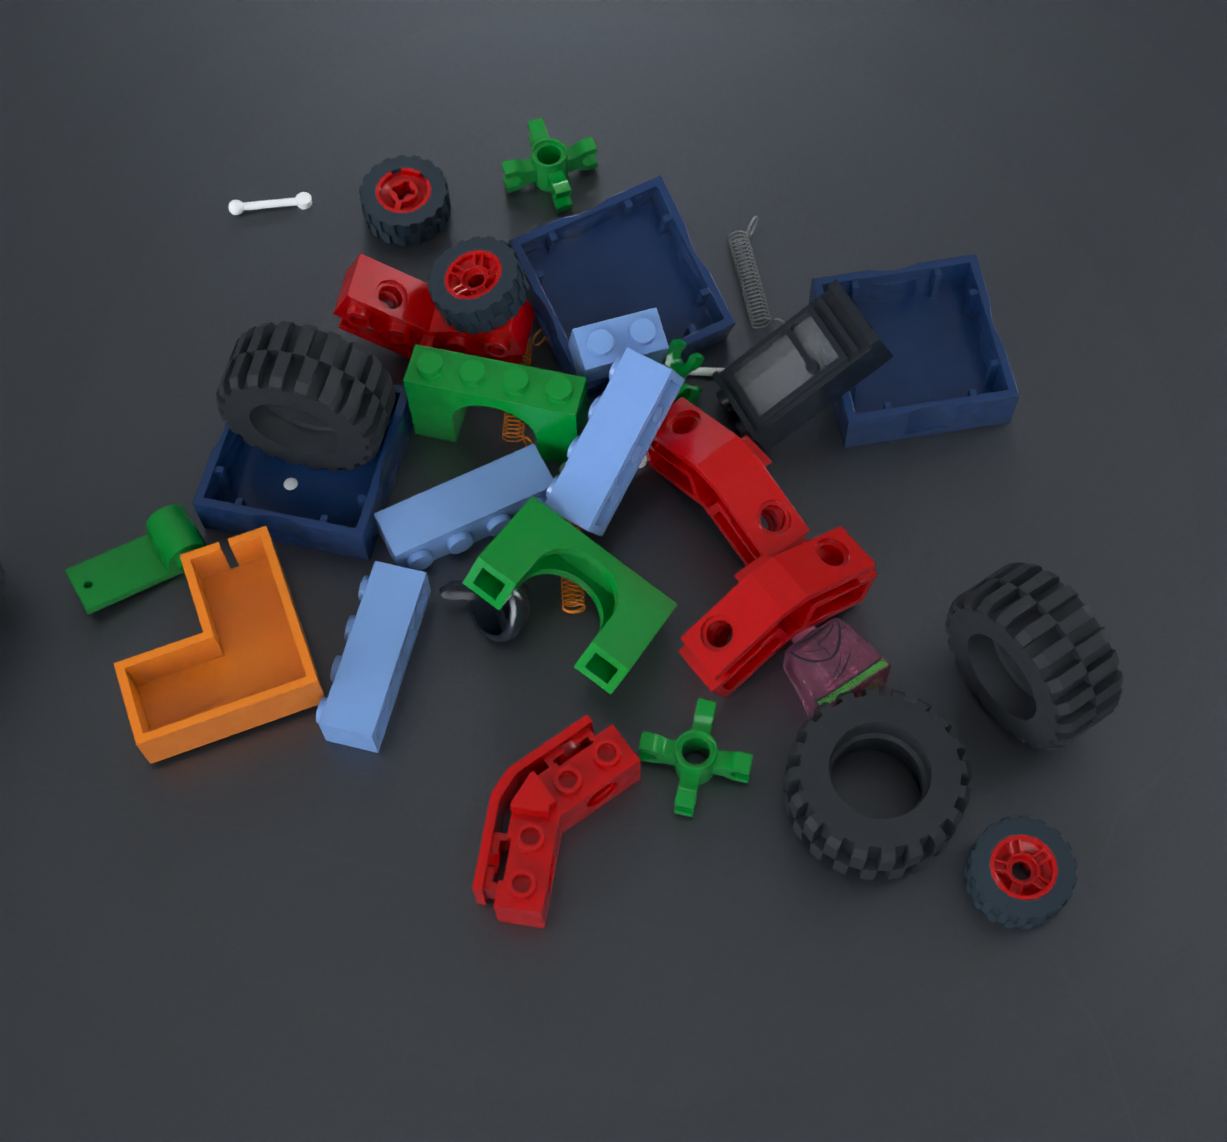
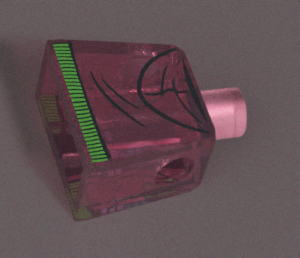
M833 618L817 629L815 626H812L796 634L790 639L794 644L785 651L784 670L811 720L814 709L823 702H829L834 707L838 694L852 691L854 697H860L864 688H880L887 683L891 669L890 662L840 618Z

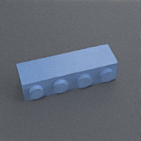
M628 347L623 356L618 357L612 364L609 371L610 381L602 396H598L591 404L588 412V423L582 434L578 435L570 444L567 452L568 461L561 474L555 476L550 482L546 492L548 499L545 505L566 520L601 537L685 381L684 378L672 369Z
M531 444L376 512L374 517L379 533L394 564L421 571L429 567L436 559L450 553H462L468 550L474 542L490 535L497 536L532 495L545 504L548 499L546 492L553 477L535 444Z
M375 561L370 576L365 575L362 578L358 593V599L361 603L357 614L350 615L344 634L347 643L343 655L335 657L330 673V679L333 683L328 697L323 696L317 707L316 722L319 723L318 725L326 741L379 753L431 594L427 572Z

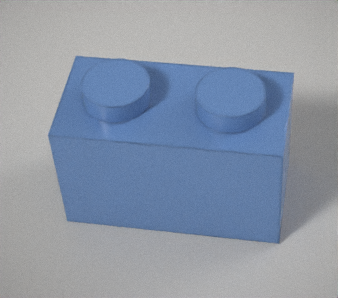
M656 307L574 328L568 342L577 376L586 377L587 383L608 378L612 364L618 357L623 356L627 347L660 364L669 350Z

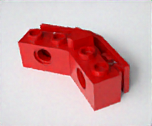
M361 253L345 274L333 314L341 317L338 328L407 357L408 363L410 362L415 344L521 365L535 317V311L527 299L525 304L520 307L519 313L515 318L512 317L507 321L506 325L494 328L491 332L469 334L466 331H463V333L456 331L454 326L450 327L445 322L435 306L428 291V283Z
M683 397L674 402L646 453L649 466L704 507L745 566L765 553L772 558L808 541L805 536L810 529L765 468L772 463L770 458L747 435L740 439L732 431ZM760 516L767 521L768 530L763 527Z
M842 526L772 558L765 553L734 575L739 583L680 637L685 645L678 652L711 692L727 698L793 636L863 602L878 575L874 570L876 563ZM733 633L731 640L726 644L727 638Z
M588 714L507 768L491 792L472 889L477 904L487 905L488 898L495 899L493 906L498 921L545 928L562 833L641 779L640 759L613 724L595 736L593 721ZM509 808H511L508 833H501L504 816ZM501 851H508L504 879L498 880L497 883Z

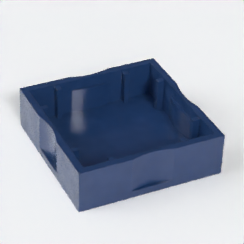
M661 175L613 195L589 211L578 215L562 217L509 240L508 246L509 248L512 247L528 278L526 280L529 284V292L526 293V297L535 311V317L563 373L577 376L568 347L571 332L574 328L656 307L668 346L673 339H682L687 343L681 352V358L726 339L736 324L710 271L704 266L694 251L687 226ZM666 356L663 362L661 363L662 365H664L666 362ZM609 377L587 383L588 400L603 394L610 381Z
M976 254L920 262L897 270H867L812 279L809 304L829 289L827 285L837 279L854 300L856 307L871 324L873 331L894 356L833 402L844 448L996 425L1011 421L1019 399V393L1004 344L993 325L991 301ZM819 331L815 336L823 368H825L839 356L822 331Z
M393 384L396 391L395 404L379 451L366 464L352 470L343 468L341 471H329L328 468L315 470L309 469L306 465L287 463L285 459L263 453V449L257 446L252 447L243 441V436L235 434L226 422L221 438L212 449L192 503L204 528L240 535L267 526L273 542L370 561L379 534L374 513L388 506L413 429L405 387ZM287 478H295L298 481L297 487L293 490H287L284 487V481Z

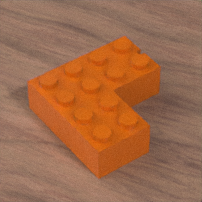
M267 526L228 538L230 548L239 565L237 567L231 568L219 542L180 555L203 630L202 633L113 663L136 745L150 764L314 707L325 696L276 547Z

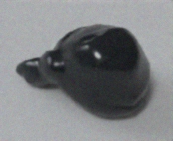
M464 580L450 581L439 589L440 595L444 599L467 600L471 616L477 628L490 640L496 642L509 641L519 635L522 626L530 615L531 595L530 589L525 582L521 584L500 611L463 584Z

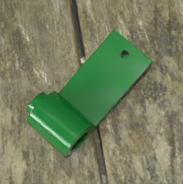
M171 504L160 508L147 520L146 535L65 570L88 615L181 573H185L180 555L207 546L183 505Z

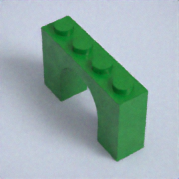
M415 344L403 379L416 435L457 442L467 407H492L508 412L529 425L535 434L537 450L542 459L562 464L568 461L567 452L570 444L578 435L582 434L589 421L586 377Z
M533 495L478 556L463 581L465 586L499 611L524 581L536 575H558L573 581L583 588L597 607L600 617V628L597 636L574 667L609 694L613 693L678 605Z

